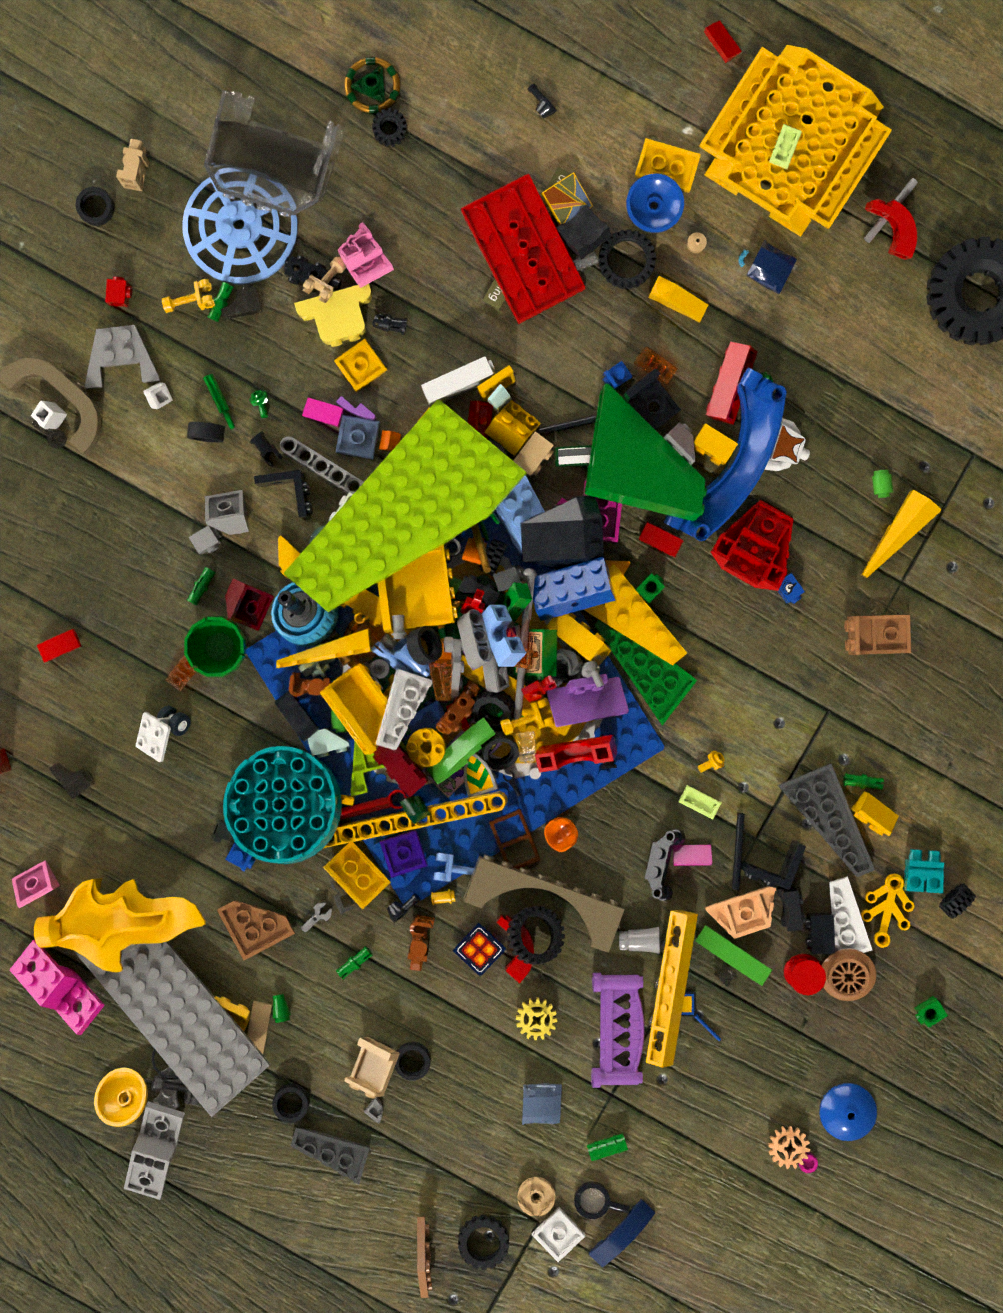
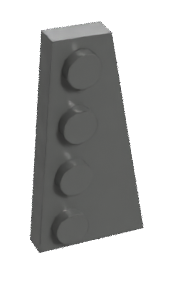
M296 1126L291 1147L311 1158H315L326 1167L329 1166L340 1175L350 1178L354 1183L360 1184L370 1146Z

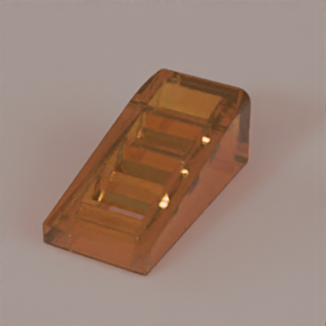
M644 347L634 361L635 365L647 373L658 368L661 363L662 367L659 370L661 374L658 380L668 385L678 369L649 347ZM647 355H649V358H648L647 361L644 363V362H643L644 359L646 358ZM653 359H655V363L652 367H650L649 365L651 364ZM666 368H669V370H668V372L666 373L665 377H663V376H662L663 372L665 371Z
M439 659L429 663L436 700H451V659Z

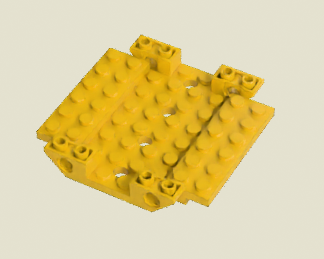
M786 45L781 55L777 57L762 47L699 147L716 157L704 176L734 195H737L739 192L769 211L770 218L801 237L811 219L827 229L831 227L892 129L876 120L884 106L872 90L806 48ZM826 82L832 84L833 90L830 92L825 91L823 84ZM809 115L812 118V123H803L802 117ZM784 124L802 131L787 169L769 163ZM767 180L770 182L771 188L768 190L762 189L761 181Z

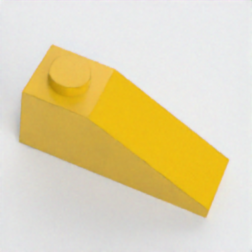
M658 276L648 297L699 323L708 307V304L661 276Z

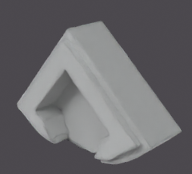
M375 1097L365 1108L364 1113L378 1124L382 1119L383 1105L380 1099Z

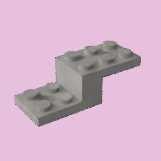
M148 1101L145 1107L140 1134L132 1149L124 1189L161 1200L168 1170L176 1153L185 1116L184 1112Z

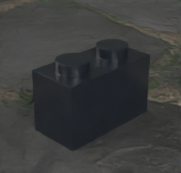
M831 912L807 913V918H805V930H808V938H805L806 949H809L811 954L835 953L834 915Z

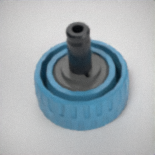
M292 582L285 586L274 599L271 610L272 623L278 633L287 641L302 647L314 646L326 640L333 632L338 620V607L327 612Z

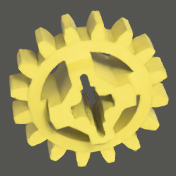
M537 997L536 1002H533L529 998V1004L523 1002V1009L518 1008V1012L521 1015H516V1020L520 1021L517 1023V1027H522L521 1034L527 1032L528 1039L533 1035L534 1040H537L538 1036H541L543 1040L545 1033L550 1036V1029H556L553 1023L557 1022V1018L553 1016L557 1013L556 1010L551 1011L552 1004L546 1005V999L540 1002L539 997ZM525 1013H527V1015L529 1016V1019L526 1021V1023H524ZM549 1014V1023L547 1025L545 1018ZM533 1016H540V1021L535 1020L533 1022ZM533 1028H537V1029H540V1030H539V1031H534V1030H532V1029H533Z

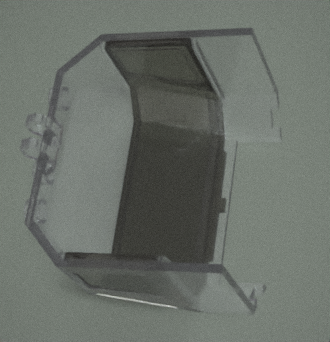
M223 90L204 167L217 191L222 192L223 197L234 200V197L241 198V202L245 203L246 206H253V203H256L259 210L263 209L272 212V209L280 211V215L291 218V215H296L323 201L339 153L345 127L339 124L334 126V122L329 121L323 143H319L251 121L250 117L256 97L249 95V98L246 99L242 97L240 92Z

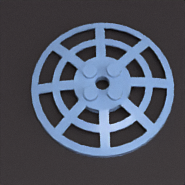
M245 168L229 169L210 176L194 190L184 210L183 236L189 254L204 272L225 283L251 284L269 278L286 263L296 244L298 220L290 197L274 179L256 170ZM230 174L250 175L246 185L233 184L222 187L218 179ZM257 178L264 179L280 192L282 198L272 202L264 192L254 187ZM212 183L216 192L207 199L202 210L192 208L193 201L206 185ZM244 190L241 201L231 202L226 192ZM252 193L261 197L266 202V205L258 209L251 205L249 201ZM217 197H220L224 206L218 214L209 212L208 208ZM286 204L291 217L290 236L279 232V216L276 210ZM269 212L272 213L273 230L263 227L261 216ZM189 215L199 217V232L202 239L201 242L193 247L188 233ZM205 219L216 221V232L208 237L205 232ZM243 220L244 227L242 229H235V221ZM260 235L270 237L267 245L258 252L254 243L259 239ZM221 239L228 245L226 256L216 251L211 244ZM276 240L288 243L284 253L270 268H267L262 258L271 251ZM247 247L252 255L243 259L234 258L236 248ZM207 248L214 257L224 262L222 274L208 267L197 254ZM256 262L261 273L248 277L230 276L232 265H247Z

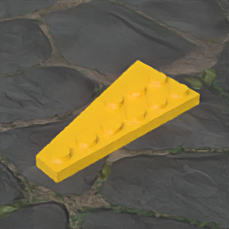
M613 564L608 569L615 601L583 610L667 663L674 665L687 652L615 564Z

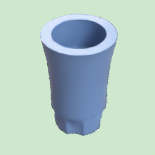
M406 635L405 639H401L395 644L391 650V655L404 663L413 673L425 678L434 670L435 666L432 662L420 665L412 659L407 649L406 641L408 635Z

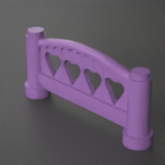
M601 972L592 974L593 992H600V1068H592L591 1070L592 1088H600L601 1085H638L642 1083L643 1076L642 1072H638V1066L643 1050L645 1025L638 989L643 988V976L601 975ZM625 993L630 994V1007L628 1009L622 1008L613 1001ZM626 1012L630 1014L628 1019L630 1026L628 1028L622 1027L613 1020ZM624 1032L630 1033L628 1038L630 1045L628 1047H623L613 1039ZM624 1051L630 1052L628 1057L630 1064L628 1066H623L613 1058Z

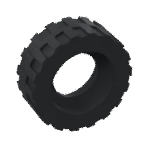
M485 689L477 696L472 707L474 709L472 717H474L475 722L477 723L484 717L494 732L503 731L500 724L501 720L508 718L510 721H513L515 702L505 691L497 693L488 692ZM493 703L498 705L503 710V715L499 718L491 716L485 710L486 704Z

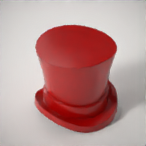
M810 954L795 955L784 966L783 974L785 980L795 991L802 995L816 994L826 983L824 968Z

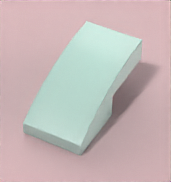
M501 384L488 398V402L494 406V410L498 413L512 400L510 394Z

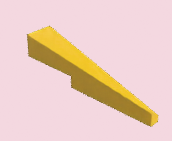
M911 490L892 524L888 526L861 575L868 578L940 513L941 509L931 499L915 490Z
M365 629L276 660L277 668L372 652L370 630Z

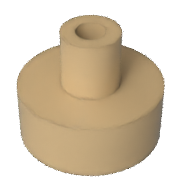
M698 232L691 234L687 240V248L692 253L702 252L707 244L706 237Z

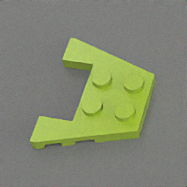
M401 741L399 745L408 754L406 746ZM356 742L354 743L351 796L368 793L364 772L385 768L383 764L379 765L372 757L375 755L374 753L364 754Z

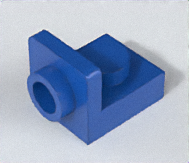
M621 361L608 371L603 372L604 378L602 380L604 384H609L615 390L633 376Z
M234 842L225 860L245 871L247 868H252L256 859L244 852Z

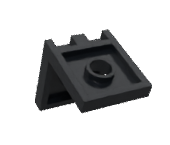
M657 368L627 390L622 397L655 430L681 411L657 380L661 374ZM651 402H656L659 405L657 412L649 410L648 406Z
M301 470L254 476V482L259 487L294 483L299 518L302 520L311 519L310 514H313L312 503L308 501L307 495H310L309 483L305 482V476Z
M792 839L779 875L744 861L741 869L745 872L744 875L752 880L758 881L760 878L762 882L770 887L776 888L778 885L790 890L806 846Z

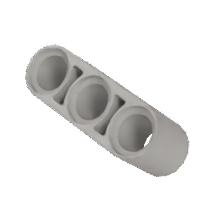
M472 609L458 618L457 625L466 661L471 668L478 669L492 659V652L483 617L478 610Z

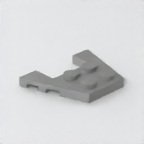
M135 325L96 329L85 381L86 390L104 388L102 368L140 363L143 383L161 381Z

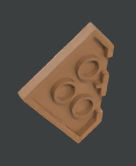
M234 900L217 909L243 960L296 933L286 915Z
M417 1217V1273L421 1298H429V1290H432L430 1243L427 1242V1236H430L429 1224H426L425 1217Z

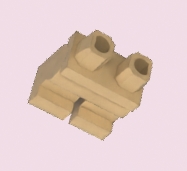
M131 139L129 148L124 147L123 170H118L116 175L123 188L143 191L146 176L145 167L149 166V160L146 157L147 149L140 140Z

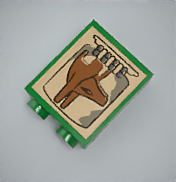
M529 629L525 679L534 680V676H537V680H543L550 675L556 676L557 630ZM518 663L515 665V675L518 673Z

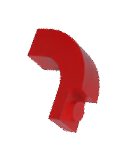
M881 199L867 202L865 210L885 218L892 227L893 240L888 253L903 260L911 259L917 244V228L911 213L896 200L889 201L887 204Z
M501 914L497 918V923L507 931V928L511 927L509 922L513 919L508 915L505 917ZM523 923L521 927L522 942L527 950L534 954L532 936ZM515 955L505 967V971L520 984L529 973L532 965L524 963V960L517 959L518 955Z

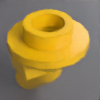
M712 751L708 755L709 760L698 765L700 772L711 767L717 770L724 767L725 758L720 752Z

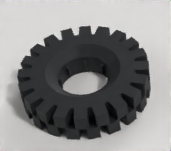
M980 237L977 240L974 238L967 239L946 252L933 267L930 273L932 276L928 279L926 288L929 290V294L926 296L927 305H931L932 310L930 314L933 320L937 319L939 321L938 327L943 333L946 331L951 333L950 338L956 341L964 340V344L969 345L976 343L987 345L1003 339V240L997 238L991 241L990 237ZM974 273H983L984 276L988 275L995 281L999 296L996 298L997 303L993 309L988 308L984 312L976 311L975 308H970L964 302L965 298L963 299L961 288L964 286L963 281L967 275L971 277Z

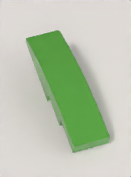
M484 717L465 731L446 749L445 755L439 763L427 769L437 785L469 762L467 759L482 749L481 745L496 734Z
M705 925L695 940L698 944L761 986H763L773 971L707 925Z

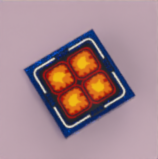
M478 922L452 951L481 977L507 948Z

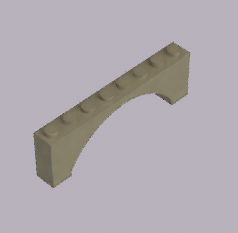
M486 854L484 857H478L463 897L464 902L483 908L484 904L492 898L511 890L538 888L551 891L566 899L579 912L590 937L589 945L608 953L624 912V908L620 906L621 903L616 900L610 899L606 901L599 894L592 893V895L584 893L585 890L576 886H574V889L566 887L567 883L560 880H556V883L552 882L548 876L543 874L535 876L526 868L520 867V870L513 868V864L502 861V863L496 862L494 857Z

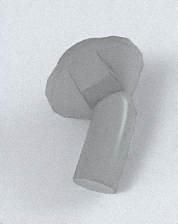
M593 660L586 662L582 667V676L584 678L592 676L597 688L604 685L599 674L600 667Z

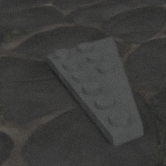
M831 763L777 785L856 877L875 870Z

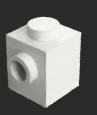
M41 400L31 416L44 429H58L67 413L55 402Z

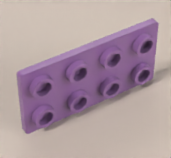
M602 674L600 676L604 685L598 688L591 676L589 678L570 680L565 687L548 690L547 696L555 726L561 727L627 714L629 709L620 678H607L606 674Z

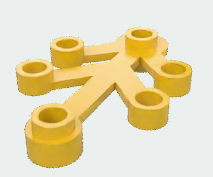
M895 873L886 877L883 886L873 892L868 891L865 894V900L868 903H875L878 897L888 892L886 900L870 910H863L861 912L862 920L870 922L874 916L883 911L879 932L874 935V943L881 948L887 947L890 944V936L887 934L892 913L898 921L897 925L901 930L905 931L910 928V922L904 918L894 902L896 894L902 901V908L905 911L911 912L915 907L914 903L909 900L903 891V878ZM892 880L897 881L895 886H891ZM873 894L874 899L869 901L868 896ZM910 902L911 907L906 909L905 904ZM865 913L870 914L868 919H864ZM906 921V927L902 928L901 923ZM883 935L884 940L879 942L878 937Z

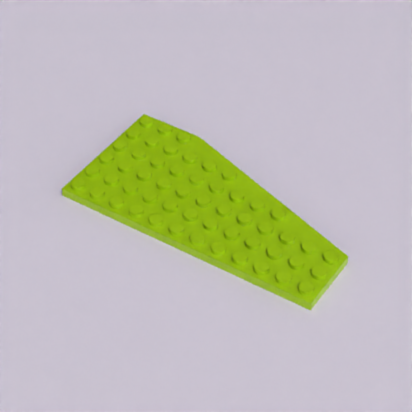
M438 399L283 574L322 608L330 612L375 583H379L401 570L402 567L435 550L480 521L487 519L527 473Z

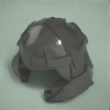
M563 648L557 650L556 676H552L557 686L559 687L562 682L568 683L570 680L584 678L581 672L583 665L586 663L585 659L577 652L575 653Z

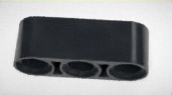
M289 690L274 701L302 741L305 742L319 730V727L298 698L291 695Z

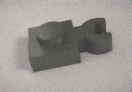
M335 881L331 882L332 888L338 893L333 897L340 914L358 907V904L342 887L337 886Z

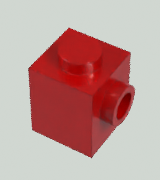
M123 277L107 279L105 302L109 306L128 307L129 298H132V286Z

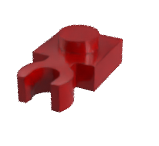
M550 675L541 682L537 680L522 688L521 691L530 703L539 700L546 694L545 691L556 688L557 684Z

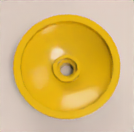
M118 1068L109 1072L100 1081L95 1092L94 1106L98 1117L105 1124L113 1127H123L134 1122L141 1115L147 1103L148 1089L144 1078L137 1071L129 1068Z

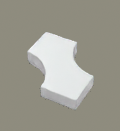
M170 1067L161 1072L168 1076L176 1075ZM163 1078L164 1081L182 1083L180 1079L171 1080ZM166 1088L161 1089L159 1095L153 1100L155 1104L172 1109L180 1106L177 1091Z

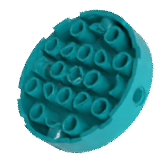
M276 746L256 752L250 758L245 759L234 771L235 773L225 790L223 813L228 831H230L234 838V842L244 852L265 862L293 864L314 856L331 840L340 821L342 799L334 774L319 758L297 748ZM284 801V808L280 810V803Z

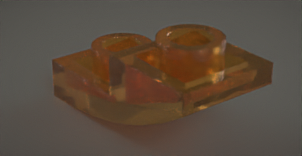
M185 655L166 678V681L180 692L196 673L193 670L194 668H191Z

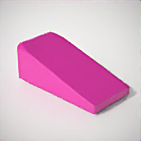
M307 398L302 416L339 428L344 408Z

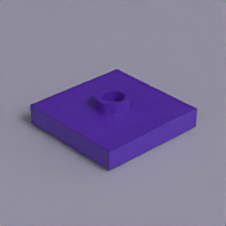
M417 829L379 841L391 878L428 866Z

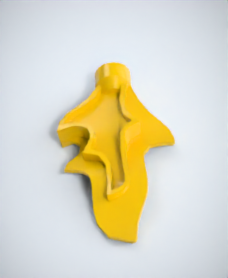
M102 878L84 881L77 886L65 907L56 916L38 917L34 924V938L40 948L59 946L71 949L85 956L93 964L105 971L121 972L123 970L121 951L131 944L167 942L188 929L204 926L206 921L198 907L185 898H146L139 892L135 879L123 883L114 893L103 895L100 892Z

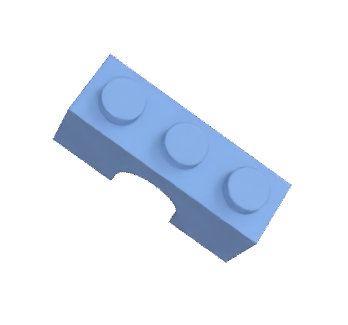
M489 605L481 615L490 648L499 667H514L526 654L520 637H507L506 630L512 619L506 606Z

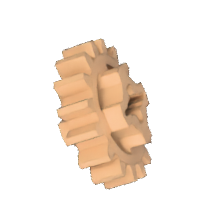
M790 1125L788 1130L781 1126V1132L775 1130L776 1136H770L773 1143H768V1147L772 1148L768 1152L770 1155H774L772 1158L773 1162L779 1160V1167L785 1164L786 1169H789L790 1165H793L796 1169V1163L799 1162L803 1165L802 1159H808L805 1152H810V1148L806 1147L809 1144V1140H803L806 1135L805 1133L799 1134V1128L793 1131ZM794 1136L801 1141V1144L795 1143ZM791 1143L793 1148H790L787 1152L785 1147H788V1144ZM777 1150L783 1152L784 1158L778 1155Z

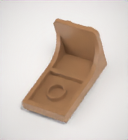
M910 615L849 616L845 620V632H848V640H845V649L848 651V655L911 653Z

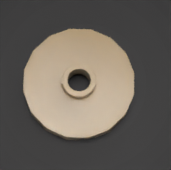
M532 1177L525 1180L519 1187L517 1195L520 1208L530 1216H543L547 1214L554 1206L556 1197L551 1183L541 1177ZM538 1193L540 1196L534 1198L533 1194Z

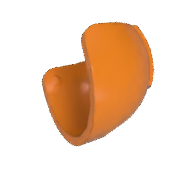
M558 817L545 826L544 835L550 847L556 851L564 852L577 842L578 830L568 818Z

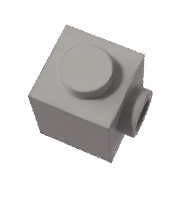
M209 525L189 537L195 549L201 555L207 551L208 553L214 552L219 548L217 545L221 543L219 531Z

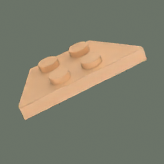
M766 886L706 906L705 910L735 939L771 927V915L776 888Z

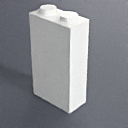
M482 357L422 384V390L431 407L438 399L445 402L476 388L495 374V368L491 360L487 361L486 357Z

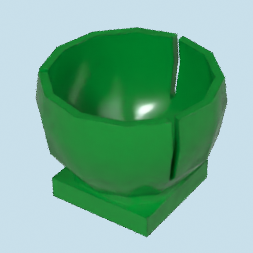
M224 616L204 617L191 626L184 639V655L191 668H194V671L207 678H224L236 671L246 657V648L248 646L246 645L244 634L238 624Z

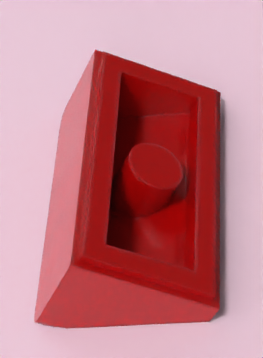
M720 20L705 28V35L725 63L742 52Z
M471 401L467 423L489 440V436L485 431L491 424L493 406L482 401Z

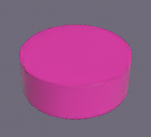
M805 1152L808 1159L803 1158V1165L799 1162L798 1165L803 1172L812 1173L818 1167V1160L814 1154Z

